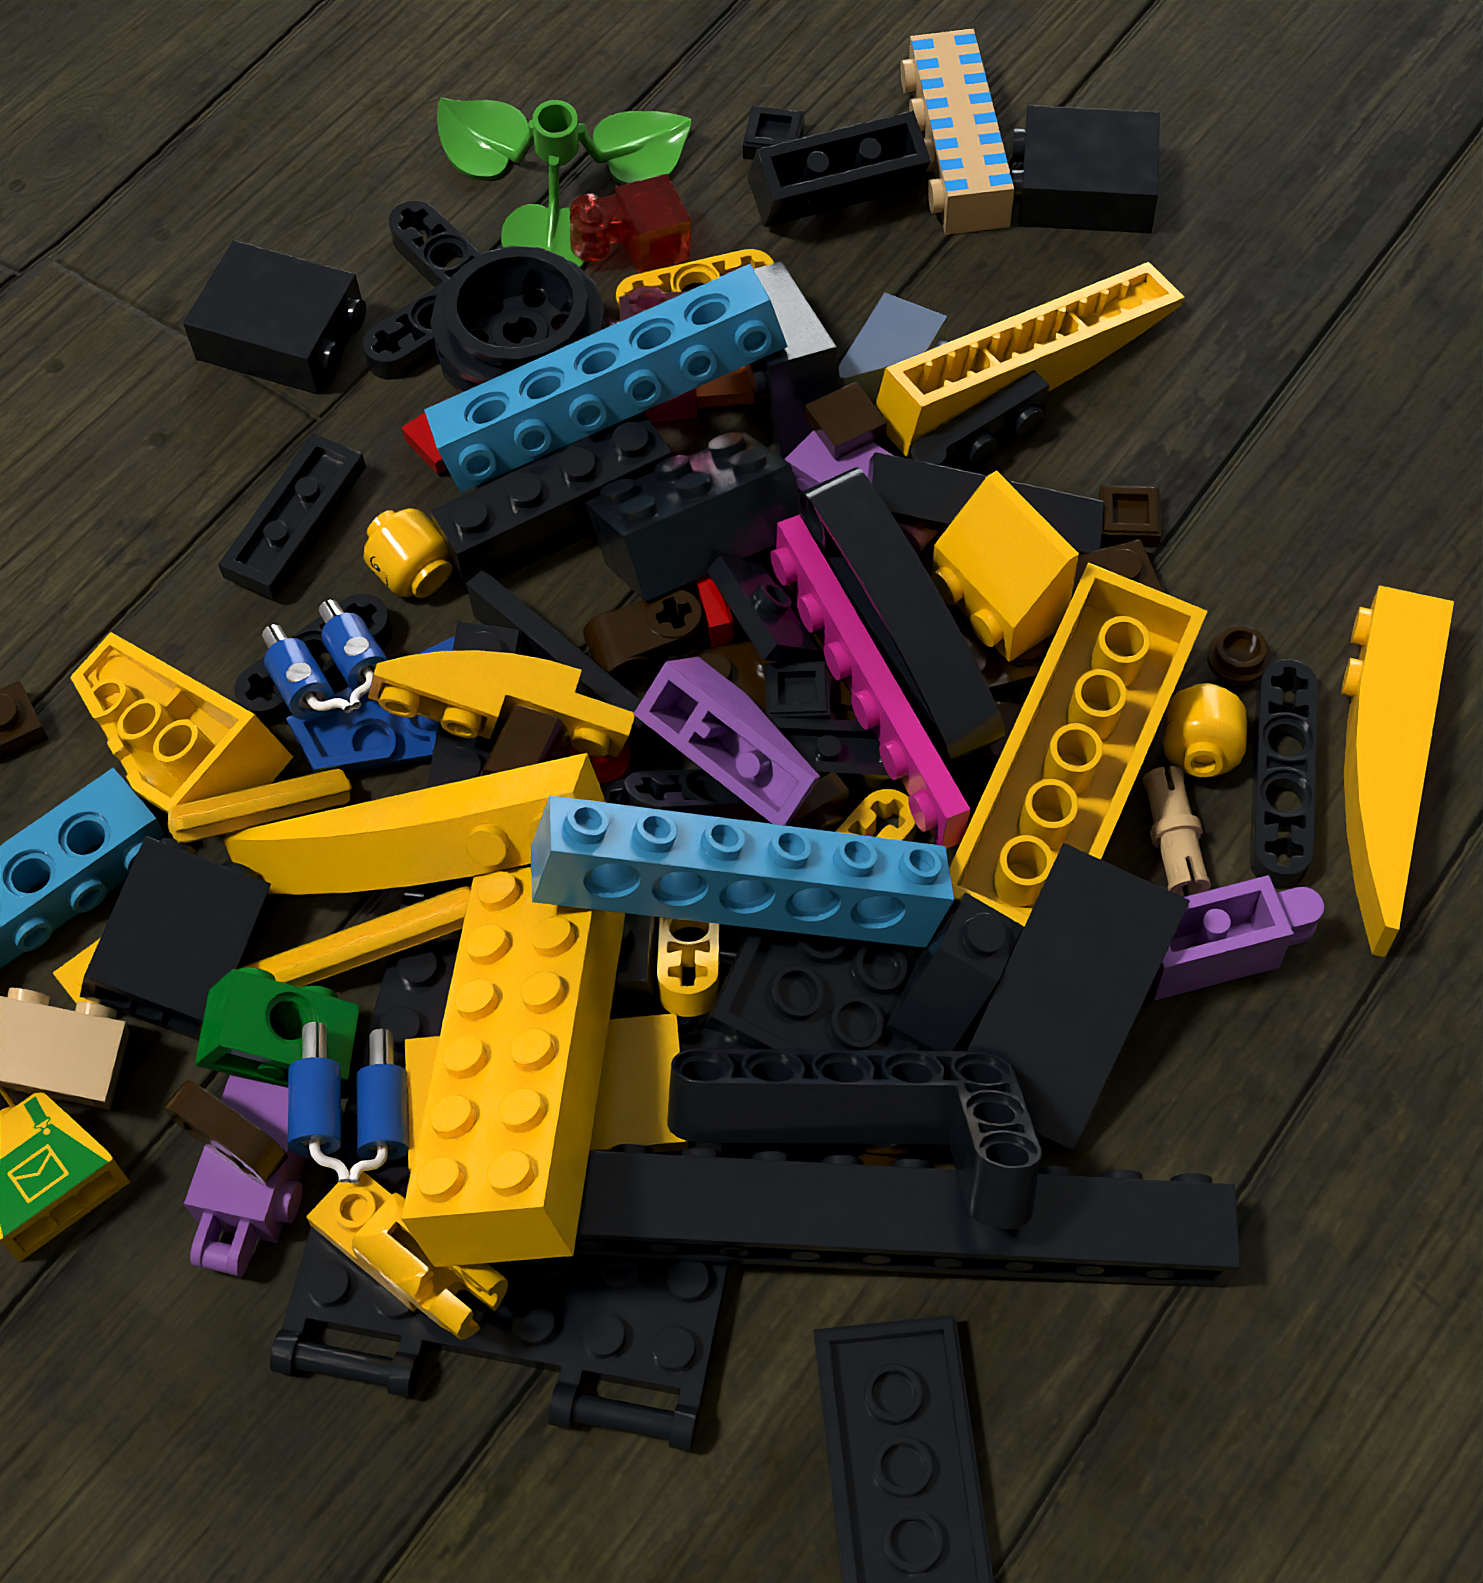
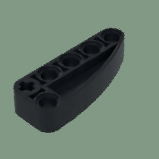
M855 467L799 492L798 515L803 519L945 766L951 765L1004 739L1005 726L1002 716L961 631L912 545L864 472Z

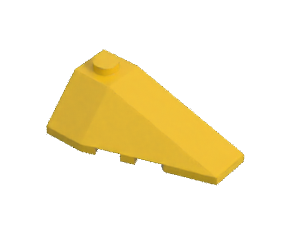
M112 632L106 636L70 677L92 717L100 724L109 740L107 744L112 753L121 761L128 774L126 778L133 790L167 814L169 809L176 805L271 784L293 758L291 753L255 714Z

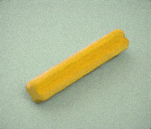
M332 769L173 806L168 811V830L178 843L185 844L346 805L350 801V790L352 787L350 780L346 778L343 770Z

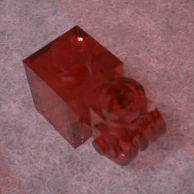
M667 174L615 187L614 195L602 198L595 194H584L576 198L570 206V248L573 254L581 260L592 262L604 259L609 254L610 243L624 244L638 273L690 259L692 219Z

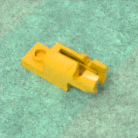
M364 1171L360 1174L358 1183L338 1182L306 1216L310 1225L413 1312L419 1308L435 1323L451 1332L459 1340H465L474 1335L480 1329L479 1325L472 1319L474 1314L455 1295L459 1290H467L495 1312L506 1294L508 1288L507 1279L488 1263L434 1267L401 1220L405 1198L398 1193L390 1194Z

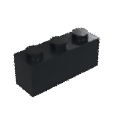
M914 110L756 149L747 178L765 228L917 189L931 159Z

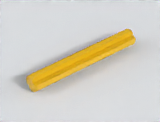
M463 886L241 968L262 969L272 973L275 976V981L303 987L462 929L471 887Z

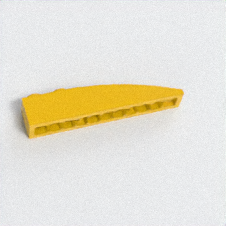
M1149 262L887 367L875 407L887 422V436L908 457L911 455L913 444L1033 370L1049 384L1048 392L1067 382L1125 346L1182 306L1185 297Z
M1380 585L1371 608L1359 607L1351 643L1361 645L1359 659L1350 658L1348 661L1341 694L1352 696L1347 719L1344 791L1346 832L1355 890L1372 955L1386 957L1400 928L1454 601Z
M588 753L247 828L225 834L222 840L232 862L249 867L258 874L260 880L271 884L267 894L302 895L360 892L465 878L531 864V845L549 795L605 803L606 801Z

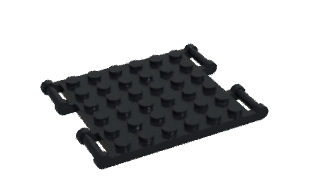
M407 890L402 899L400 909L429 899V894ZM673 934V937L682 941L681 935ZM427 941L391 954L342 1118L341 1146L331 1156L344 1163L348 1171L354 1164L366 1160L357 1154L356 1075L361 1068L370 1065L369 1036L376 1029H383V1033L385 1029L390 1030L393 1033L394 1065H398L405 1070V1039L440 1036L459 945ZM658 942L654 996L612 1001L610 1019L671 1014L664 1009L659 1001L657 977ZM720 948V975L727 976L738 951ZM683 967V969L695 970V967ZM683 983L682 986H693V985L684 984V983ZM710 1011L695 1017L677 1016L680 1052L698 1048L751 1049L706 1026L705 1022ZM688 1141L689 1148L715 1149L723 1153V1158L751 1159L755 1143H697ZM684 1150L653 1154L681 1155V1152ZM408 1154L397 1160L385 1161L376 1170L364 1171L390 1194L398 1193L406 1198L411 1174L408 1167ZM332 1168L327 1170L318 1203L339 1182L338 1173ZM311 1226L282 1329L278 1331L272 1346L270 1356V1369L272 1372L294 1376L298 1369L387 1386L388 1394L411 1398L417 1386L426 1348L559 1372L558 1381L554 1387L550 1403L549 1425L571 1429L573 1423L577 1422L669 1440V1448L692 1451L731 1263L587 1255L488 1263L507 1279L508 1288L506 1294L494 1312L467 1290H459L455 1296L472 1310L474 1314L472 1319L480 1327L474 1335L465 1340H459L451 1332L440 1327L419 1308L413 1312ZM311 1326L400 1342L394 1358L308 1342L307 1339ZM584 1378L675 1394L679 1395L675 1411L582 1394L581 1391Z

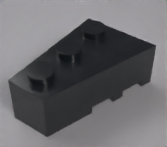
M780 261L755 268L754 271L772 302L788 347L746 365L745 369L754 393L755 402L776 451L780 457L785 459L813 431V428L805 419V405L841 389L836 345Z

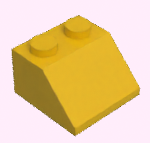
M996 470L985 478L934 544L931 579L944 602L948 605L955 604L970 620L971 627L978 639L988 647L994 646L1010 662L1058 630L1071 602L1079 553Z

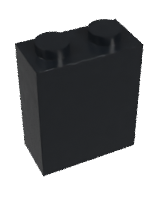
M1027 105L1025 128H1014L1012 162H1022V169H1012L1011 174L1014 186L1013 203H1020L1019 226L1151 234L1159 188L1160 112Z
M233 240L184 320L183 325L196 360L318 395L328 376L334 375L341 364L343 349L352 333H357L363 326L366 317V303L361 297L357 277L354 273Z
M145 836L84 974L79 997L199 1041L209 989L232 969H237L271 884L260 880L255 871L242 864L224 862L221 865L198 856L196 850L186 843H178L172 838H163L159 841Z

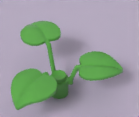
M440 98L437 111L439 137L448 160L459 172L471 178L492 180L500 177L506 171L509 161L511 160L515 163L522 162L534 143L536 154L540 159L549 164V206L547 208L539 204H528L514 210L506 218L502 227V248L508 246L540 247L576 263L580 268L588 261L593 250V224L589 215L579 208L559 209V167L567 164L575 157L578 152L579 142L596 163L608 162L609 173L615 181L625 186L647 188L664 182L672 175L678 166L691 131V119L688 117L657 111H628L608 116L602 120L594 129L592 141L587 135L586 125L583 123L578 124L575 109L570 104L561 100H549L540 104L534 111L533 119L528 123L526 117L514 106L493 100L459 101Z

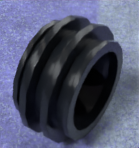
M508 246L487 251L461 266L436 296L430 323L444 378L459 393L465 392L606 328L604 323L605 309L596 283L576 263L543 248L528 246ZM558 323H563L564 325L558 331L553 329ZM479 339H485L488 341V343L480 341Z

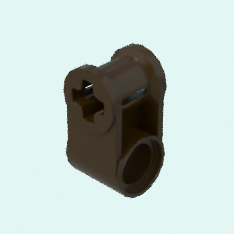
M673 589L646 602L642 600L621 609L605 611L591 619L583 629V636L594 662L626 689L633 688L645 680L657 676L665 662L676 660L675 657L705 650L706 646L705 633L701 626L702 611L700 603L694 595L679 589ZM668 606L672 608V617L667 616L666 609ZM686 640L687 648L682 651L680 641Z

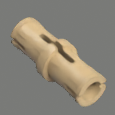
M1170 766L1168 770L1170 780L1167 781L1164 767H1159L1145 774L1143 786L1147 791L1154 824L1151 826L1150 837L1152 845L1161 851L1168 881V890L1182 897L1184 896L1182 889L1184 885H1186L1188 896L1206 892L1209 890L1211 883L1206 874L1198 841L1201 838L1200 834H1203L1200 819L1191 813L1184 784L1183 770L1179 767Z

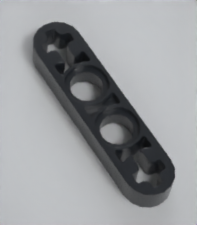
M1282 659L1271 663L1263 672L1256 694L1249 860L1255 877L1260 878L1269 875L1276 889L1291 888L1299 884L1306 876L1314 853L1318 683L1316 675L1310 667L1292 659ZM1280 683L1290 684L1291 691L1295 694L1290 712L1280 713L1283 705V692L1279 688ZM1277 733L1290 734L1298 739L1302 746V751L1294 756L1280 755L1272 750L1268 743V738ZM1274 788L1289 789L1298 796L1301 806L1289 812L1277 810L1267 801L1266 793ZM1278 832H1289L1286 838V856L1291 858L1289 866L1277 864V857L1275 854H1272L1278 838Z

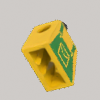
M0 1087V1242L21 1262L129 1184L130 1180L109 1152L44 1092L34 1093L17 1105L6 1088Z

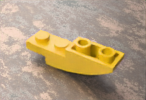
M479 650L423 653L377 663L368 695L369 699L378 701L381 708L391 714L406 718L419 715L440 722L442 728L447 732L463 738H476L479 735L490 739L498 717L507 720L512 708L517 704L559 717L569 731L572 747L581 753H588V755L603 757L607 754L618 757L630 734L635 717L634 712L575 693L581 669L519 654Z

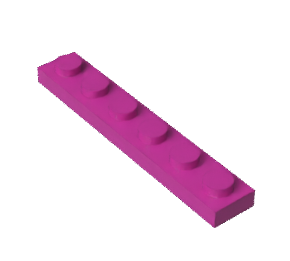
M797 515L778 522L776 549L771 551V562L774 572L783 586L790 584L798 597L797 608L805 628L810 633L817 631L825 645L824 656L831 674L838 681L844 679L852 693V707L858 722L865 730L872 728L879 740L880 756L888 775L893 780L900 778L909 793L908 803L915 823L923 832L930 830L936 843L945 846L946 849L961 843L967 830L970 814L967 802L801 516Z

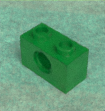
M232 969L209 989L195 1066L288 1088L289 1066L293 1062L302 1059L303 1027L310 1022H316L317 1026V1023L320 1022L327 1027V1059H331L341 1066L342 1085L349 1077L360 1004L338 999L336 992L325 987L304 986L300 988L275 981V976L272 973L262 969ZM270 1017L284 1025L288 1034V1040L275 1033L270 1023Z

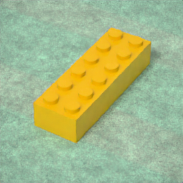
M1088 562L949 868L954 895L952 905L966 892L1025 926L1063 843L1098 859L1102 858L1208 612L1207 610Z
M531 867L494 871L473 877L401 1220L434 1267L567 1257L574 1254L626 913L532 902Z

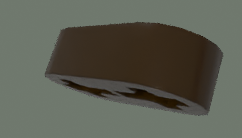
M186 1080L163 1106L166 1114L183 1130L261 1185H266L288 1158L285 1150L267 1133L190 1080Z

